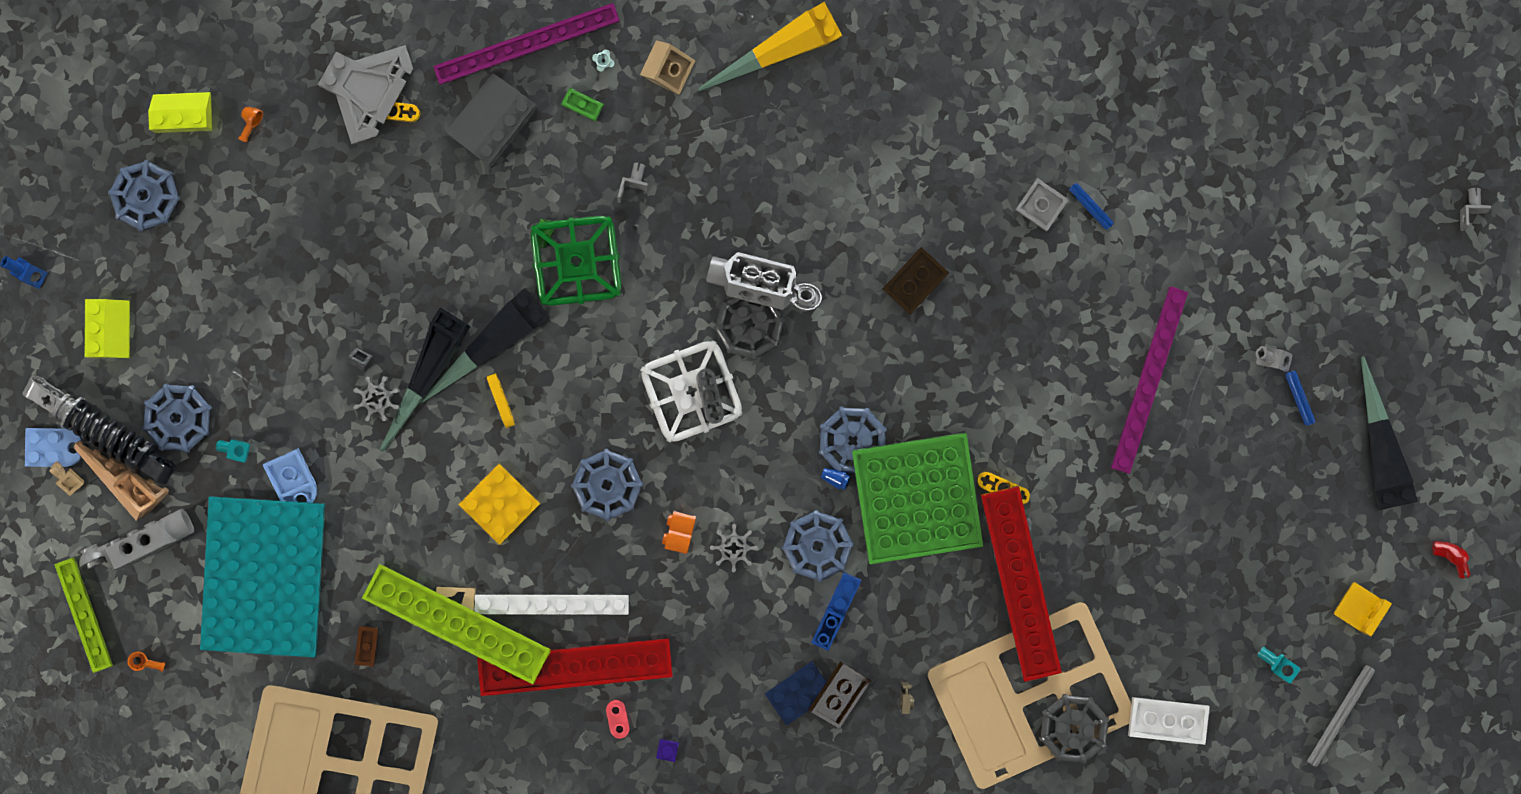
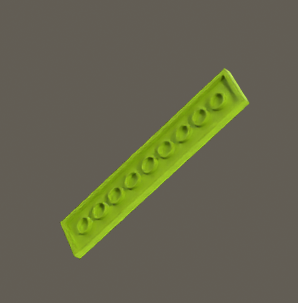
M381 564L376 569L362 596V599L533 685L551 649Z

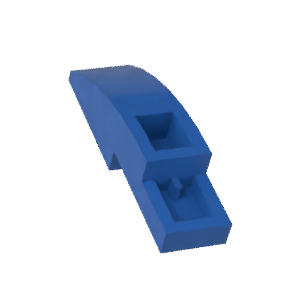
M846 572L843 573L813 636L812 644L829 651L861 583V579Z

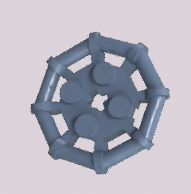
M144 160V162L120 168V173L111 190H108V195L111 197L116 213L115 218L137 228L138 231H144V229L163 223L167 224L177 202L180 201V196H178L172 177L173 173L151 163L150 160ZM142 170V175L140 177L132 178V176L130 175L132 173ZM152 171L161 177L155 180L149 177V172ZM126 178L128 183L123 191H119ZM164 182L167 184L170 195L164 194V189L161 185ZM146 190L148 198L142 201L139 194L140 192L144 193ZM118 196H123L126 201V207L122 208ZM164 199L169 200L164 212L162 213L159 210V208L161 207ZM131 210L139 214L138 220L127 215V213ZM155 213L158 216L157 218L145 221V215Z
M167 383L149 400H145L142 430L150 436L159 450L185 451V453H188L205 436H209L210 410L212 407L196 391L195 386L169 385ZM172 393H183L184 397L183 399H173ZM166 396L167 400L162 405H156L160 399ZM191 397L200 406L199 408L194 409L188 402ZM153 410L157 411V419L155 423H152ZM174 413H175L176 415H178V414L181 415V417H180V422H177V421H176V422H173V421H172V420L174 419V417H173V414H174ZM198 413H202L201 427L196 426ZM158 427L164 434L163 438L156 433L154 428ZM192 430L198 432L189 441H187L185 436L188 435ZM170 437L180 438V443H169L168 441Z
M839 407L835 414L824 424L820 425V451L818 452L835 470L855 474L854 466H846L845 462L846 460H853L852 450L872 447V436L878 435V446L885 445L887 428L869 411V408ZM847 416H861L860 422L848 421ZM842 418L844 423L837 430L831 428ZM867 419L876 430L870 432L863 424ZM828 432L834 434V443L830 447H828ZM849 436H856L858 438L856 440V442L858 443L856 446L853 444L850 446L848 444V442L850 441L848 439ZM836 450L842 457L840 463L830 453L831 451Z
M604 449V451L580 461L581 464L573 484H571V488L574 489L583 512L585 511L610 521V519L635 509L634 505L643 482L639 478L632 458L629 459L611 452L609 449ZM604 459L603 466L593 469L592 464ZM609 459L623 465L620 469L610 466ZM587 469L591 472L587 483H581ZM625 469H628L633 482L627 483L623 474ZM606 479L608 482H612L610 490L602 488L604 480ZM587 487L591 496L590 500H586L581 488ZM633 487L627 501L623 498L626 488ZM619 500L622 502V506L610 511V504ZM594 501L605 505V511L591 505Z
M814 510V512L790 522L791 525L782 550H784L794 574L797 573L822 582V580L846 569L845 566L854 542L851 541L841 518L838 519ZM814 520V527L806 531L801 528V526ZM819 520L832 524L830 530L820 527ZM836 529H838L843 542H837L833 534ZM796 531L801 533L798 545H792ZM815 541L823 543L822 550L819 552L817 549L813 550L812 548L815 545ZM838 547H844L838 561L834 558ZM792 550H799L803 558L800 563H798ZM831 561L835 564V566L822 571V565ZM805 563L817 566V572L803 568Z

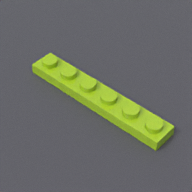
M75 557L54 564L92 672L95 673L113 666Z

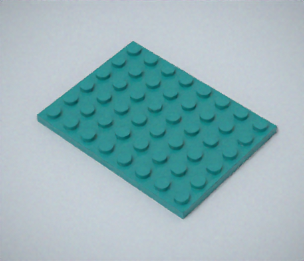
M209 497L200 650L299 657L317 656L326 504Z

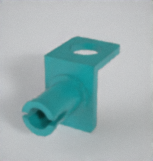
M232 439L230 442L218 440L216 443V450L218 452L227 453L226 458L246 463L250 444L245 441Z
M1263 647L1257 657L1271 665V671L1289 684L1292 683L1301 670L1300 667L1285 658V655L1277 656L1266 649V647ZM1286 665L1293 668V674L1289 677L1284 676L1282 673V668Z

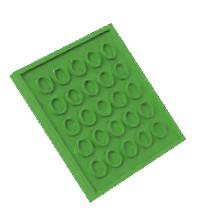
M966 432L852 450L869 564L983 547Z

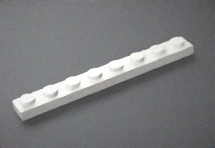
M475 595V612L479 614L628 615L629 595Z

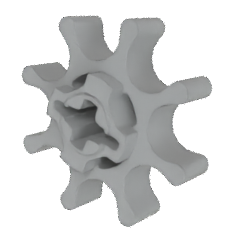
M367 376L365 378L368 382L367 390L361 391L358 388L353 390L355 393L361 394L363 398L362 402L359 405H354L353 408L358 410L361 407H366L368 410V415L365 418L366 421H371L372 415L376 412L381 414L382 421H388L385 410L388 407H393L396 410L400 409L399 405H394L391 402V396L394 393H399L400 389L395 388L392 391H388L385 387L388 377L383 376L382 382L375 386L372 383L371 377ZM375 394L376 396H384L378 400L379 403L370 402L375 399Z
M732 524L733 532L729 536H725L721 530H717L716 533L721 536L722 543L719 546H710L711 550L718 549L722 553V558L716 562V565L719 566L722 561L729 560L732 563V572L736 571L735 564L739 560H744L748 566H751L752 562L746 558V553L749 550H758V546H749L746 543V538L752 534V531L748 530L746 535L739 536L736 533V524ZM735 542L736 546L743 547V549H738L736 553H732L731 549H725V547L732 546V543Z

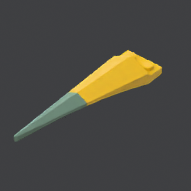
M825 2L801 14L699 87L698 91L826 46L841 38L842 34Z

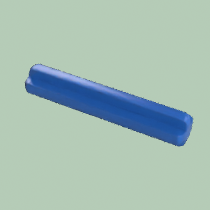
M1078 183L1073 184L1069 188V191L1104 229L1107 230L1114 224Z
M1296 371L1286 373V379L1304 424L1308 426L1315 423L1313 413Z

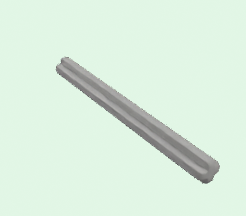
M1366 665L1361 671L1308 758L1307 762L1317 767L1375 673L1372 667Z

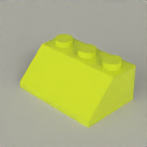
M211 93L153 95L148 110L149 130L154 133L212 131Z
M85 299V357L130 358V301Z

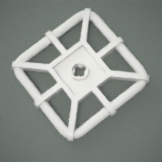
M714 340L712 342H702L681 351L679 349L675 350L673 354L647 363L640 370L642 371V380L651 402L649 405L654 410L662 434L667 439L666 441L670 443L671 441H680L702 432L707 433L712 428L734 421L743 413L741 411L740 399L732 381L733 375L729 373L722 351ZM708 349L700 368L687 372L682 358ZM712 352L715 354L723 376L716 379V383L725 382L734 405L733 408L722 403V408L732 413L725 415L723 420L717 424L705 422L701 411L703 405L696 380L697 373L705 369ZM677 360L682 375L669 379L652 371V369ZM703 372L704 375L701 377V380H705L706 386L703 387V390L713 386L712 384L708 386V379L705 372ZM649 375L668 383L673 396L658 401ZM689 386L697 389L694 397L686 394ZM712 391L705 393V399L709 402L715 399ZM675 401L679 414L671 431H669L660 406ZM696 410L701 425L675 434L683 415Z

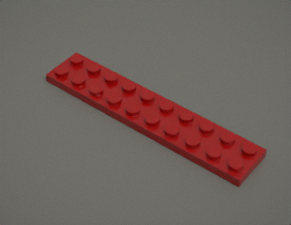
M1015 486L981 494L1023 681L1026 682L1060 674L1062 671L1020 488Z
M669 638L551 650L534 685L479 657L477 658L481 696L673 677Z

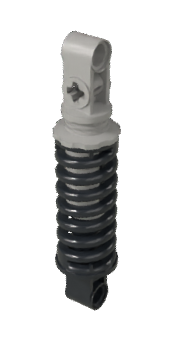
M35 375L30 377L22 394L27 399L34 401L42 408L51 412L53 417L61 419L60 426L69 431L73 430L74 435L81 436L85 442L90 441L93 447H99V451L102 453L107 452V455L110 458H116L119 464L125 463V467L132 471L134 475L142 471L158 483H168L176 465L155 452V443L146 441L142 447L144 442L142 436H139L135 441H133L136 435L134 431H130L124 436L127 431L125 425L117 428L119 422L117 420L109 422L110 416L108 414L100 417L101 410L95 409L91 411L93 405L86 401V399L79 397L75 400L70 394H64L47 383L43 378Z

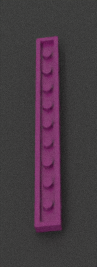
M614 3L443 62L433 66L439 84L443 85L619 23L620 20Z
M1171 286L1168 288L1112 461V469L1127 474L1131 472L1188 295L1187 291Z

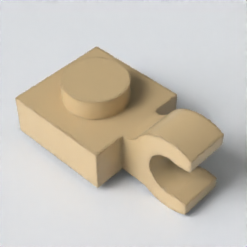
M57 461L49 470L58 478L56 484L69 496L84 484V480L71 468L66 472Z

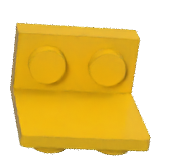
M1353 582L1333 614L1363 634L1372 636L1392 603L1377 597Z

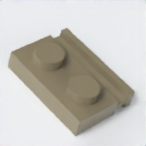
M901 682L904 689L900 692V711L902 714H910V709H914V698L908 691V689H911V685L909 682Z

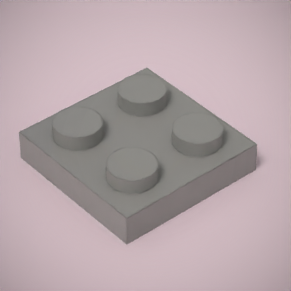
M1037 178L1015 211L1047 232L1069 199Z

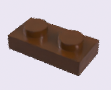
M359 626L354 665L375 666L379 628Z

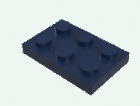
M810 661L768 690L765 695L787 726L809 711L808 709L825 685L826 680L813 661Z

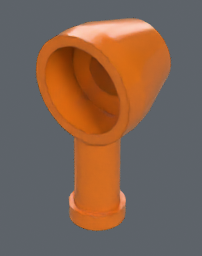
M245 107L241 113V117L247 124L238 139L247 143L252 129L258 126L263 118V111L258 108Z
M140 651L131 653L127 660L128 666L134 671H140L148 667L163 672L165 662L148 660L146 655ZM135 657H139L141 661L140 663L135 664L133 662V659Z

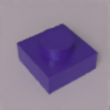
M660 739L656 759L675 762L679 742Z

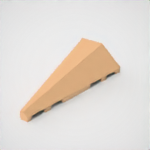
M82 441L75 443L74 449L136 521L150 513L168 494L169 490L166 487L162 489L155 485L153 480H146L137 474L134 475L124 464H119L113 458H106L100 454L99 450H92L86 447Z

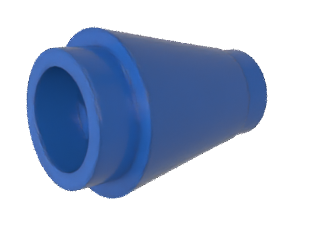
M824 468L821 479H824L838 490H846L851 478L846 472Z

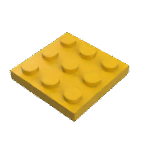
M499 463L458 505L500 545L540 503Z

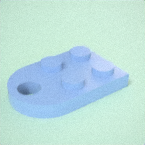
M26 428L25 466L51 467L56 461L63 467L73 466L82 457L78 452L72 453L70 445L78 441H82L83 445H85L84 440H82L81 436L74 435L73 430Z
M299 448L263 464L280 501L298 502L297 496L304 495L308 503L314 502L317 497V485Z

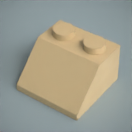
M656 40L640 75L652 83L680 95L696 60L671 44Z

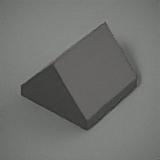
M355 348L347 357V361L365 371L373 356Z

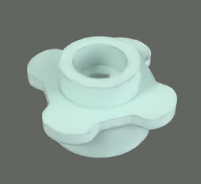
M603 50V52L594 54L592 57L593 61L597 64V70L600 72L604 71L607 67H613L615 64L614 60L610 57L609 50Z

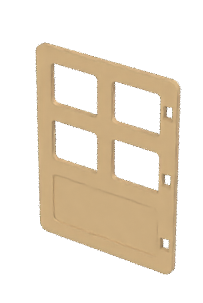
M1075 603L1049 615L1052 630L1078 620L1092 649L1094 659L1067 672L1048 676L1047 681L1018 694L1014 692L999 659L1001 653L1016 647L1012 632L937 665L928 671L927 676L978 788H988L1054 758L1055 756L1046 745H1038L1023 712V707L1051 694H1055L1058 700L1062 697V694L1072 696L1070 691L1071 685L1097 673L1103 674L1118 707L1117 713L1108 716L1109 720L1114 719L1116 724L1108 727L1107 733L1129 724L1131 702L1085 603ZM1069 703L1071 709L1078 710L1076 704ZM1065 705L1062 706L1063 712L1066 710ZM1071 724V733H1078L1079 725ZM1100 724L1094 725V738H1099ZM1058 739L1055 740V741H1052L1054 744L1059 743L1060 746L1062 747V744L1060 743V741H1059ZM1066 748L1065 752L1072 750V748ZM1005 767L1008 773L996 778L995 771Z
M268 685L262 692L240 794H317L321 773L324 770L358 776L355 794H371L373 781L376 779L409 785L408 794H423L438 720L434 715ZM336 713L371 720L362 761L331 757L326 754ZM389 722L422 729L414 769L411 771L378 764L385 726Z

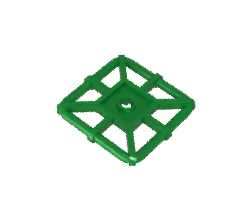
M592 216L575 219L568 217L566 220L541 222L531 227V245L534 260L532 267L535 268L540 303L551 306L571 303L584 304V302L606 300L620 296L622 286L619 267L620 253L617 251L615 227L611 217ZM602 223L590 240L576 241L574 226ZM569 227L571 242L557 243L542 230ZM607 227L610 254L595 256L593 243ZM538 235L555 248L556 261L541 262ZM574 256L582 260V262H579V266L571 263ZM611 260L614 286L597 274V261ZM557 266L559 279L546 294L542 268ZM595 279L607 288L609 292L583 294L581 280ZM576 281L578 295L551 298L562 282Z

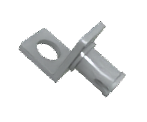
M634 163L631 177L622 178L617 196L618 203H621L625 186L643 191L648 190V183L641 181L645 165L640 163L639 167V163Z
M1475 188L1468 189L1469 205H1465L1460 210L1461 231H1465L1469 227V213L1486 214L1491 209L1489 205H1481L1480 188H1477V191H1475Z
M1260 346L1255 353L1257 365L1276 368L1288 373L1293 356L1291 353ZM1285 357H1286V358H1287V361H1286V365L1284 366V365H1283V362H1284V359H1285Z

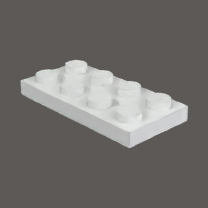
M1132 697L1128 736L1205 745L1210 706Z

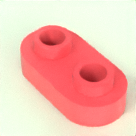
M612 700L606 707L610 732L615 738L621 739L626 737L630 730L626 707L622 701ZM618 707L619 713H613L612 708ZM622 726L623 731L617 732L616 727Z

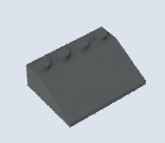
M492 73L446 133L491 168L538 107L515 88Z

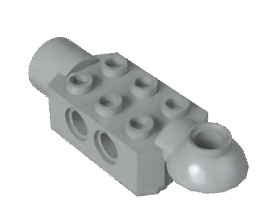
M739 252L729 260L712 257L706 282L723 286L727 296L781 310L791 304L805 312L814 310L822 300V295L815 286L806 283L795 285L797 277L794 266Z
M180 509L161 518L159 521H152L144 525V530L136 529L129 532L127 538H118L100 547L94 544L81 550L82 556L79 561V567L87 566L88 569L104 563V558H106L113 571L124 569L194 533L193 524L185 510Z

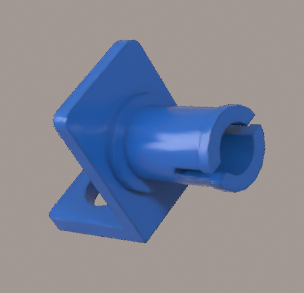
M5 256L0 263L2 268L10 270L11 275L37 289L41 287L48 274L21 257L13 260ZM34 272H39V280L32 282L31 275Z

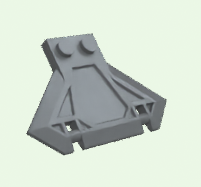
M404 45L355 61L338 52L334 54L318 86L336 95L351 144L377 137L379 130L375 126L378 122L384 124L407 82L402 77L405 73L411 75L413 71L407 47ZM394 68L398 69L395 75L392 74ZM367 117L371 118L368 124L365 123Z

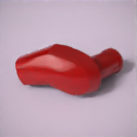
M1433 542V555L1445 557L1455 564L1459 578L1464 579V573H1466L1467 578L1471 575L1467 564L1469 556L1464 549L1451 542Z

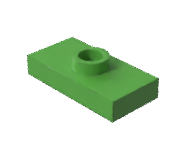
M570 87L561 103L563 107L594 122L597 121L604 106L603 103Z

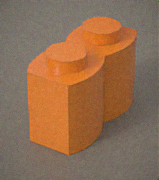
M675 511L673 515L669 514L667 526H670L669 532L664 533L662 544L665 545L664 549L684 554L688 553L696 520L695 516Z

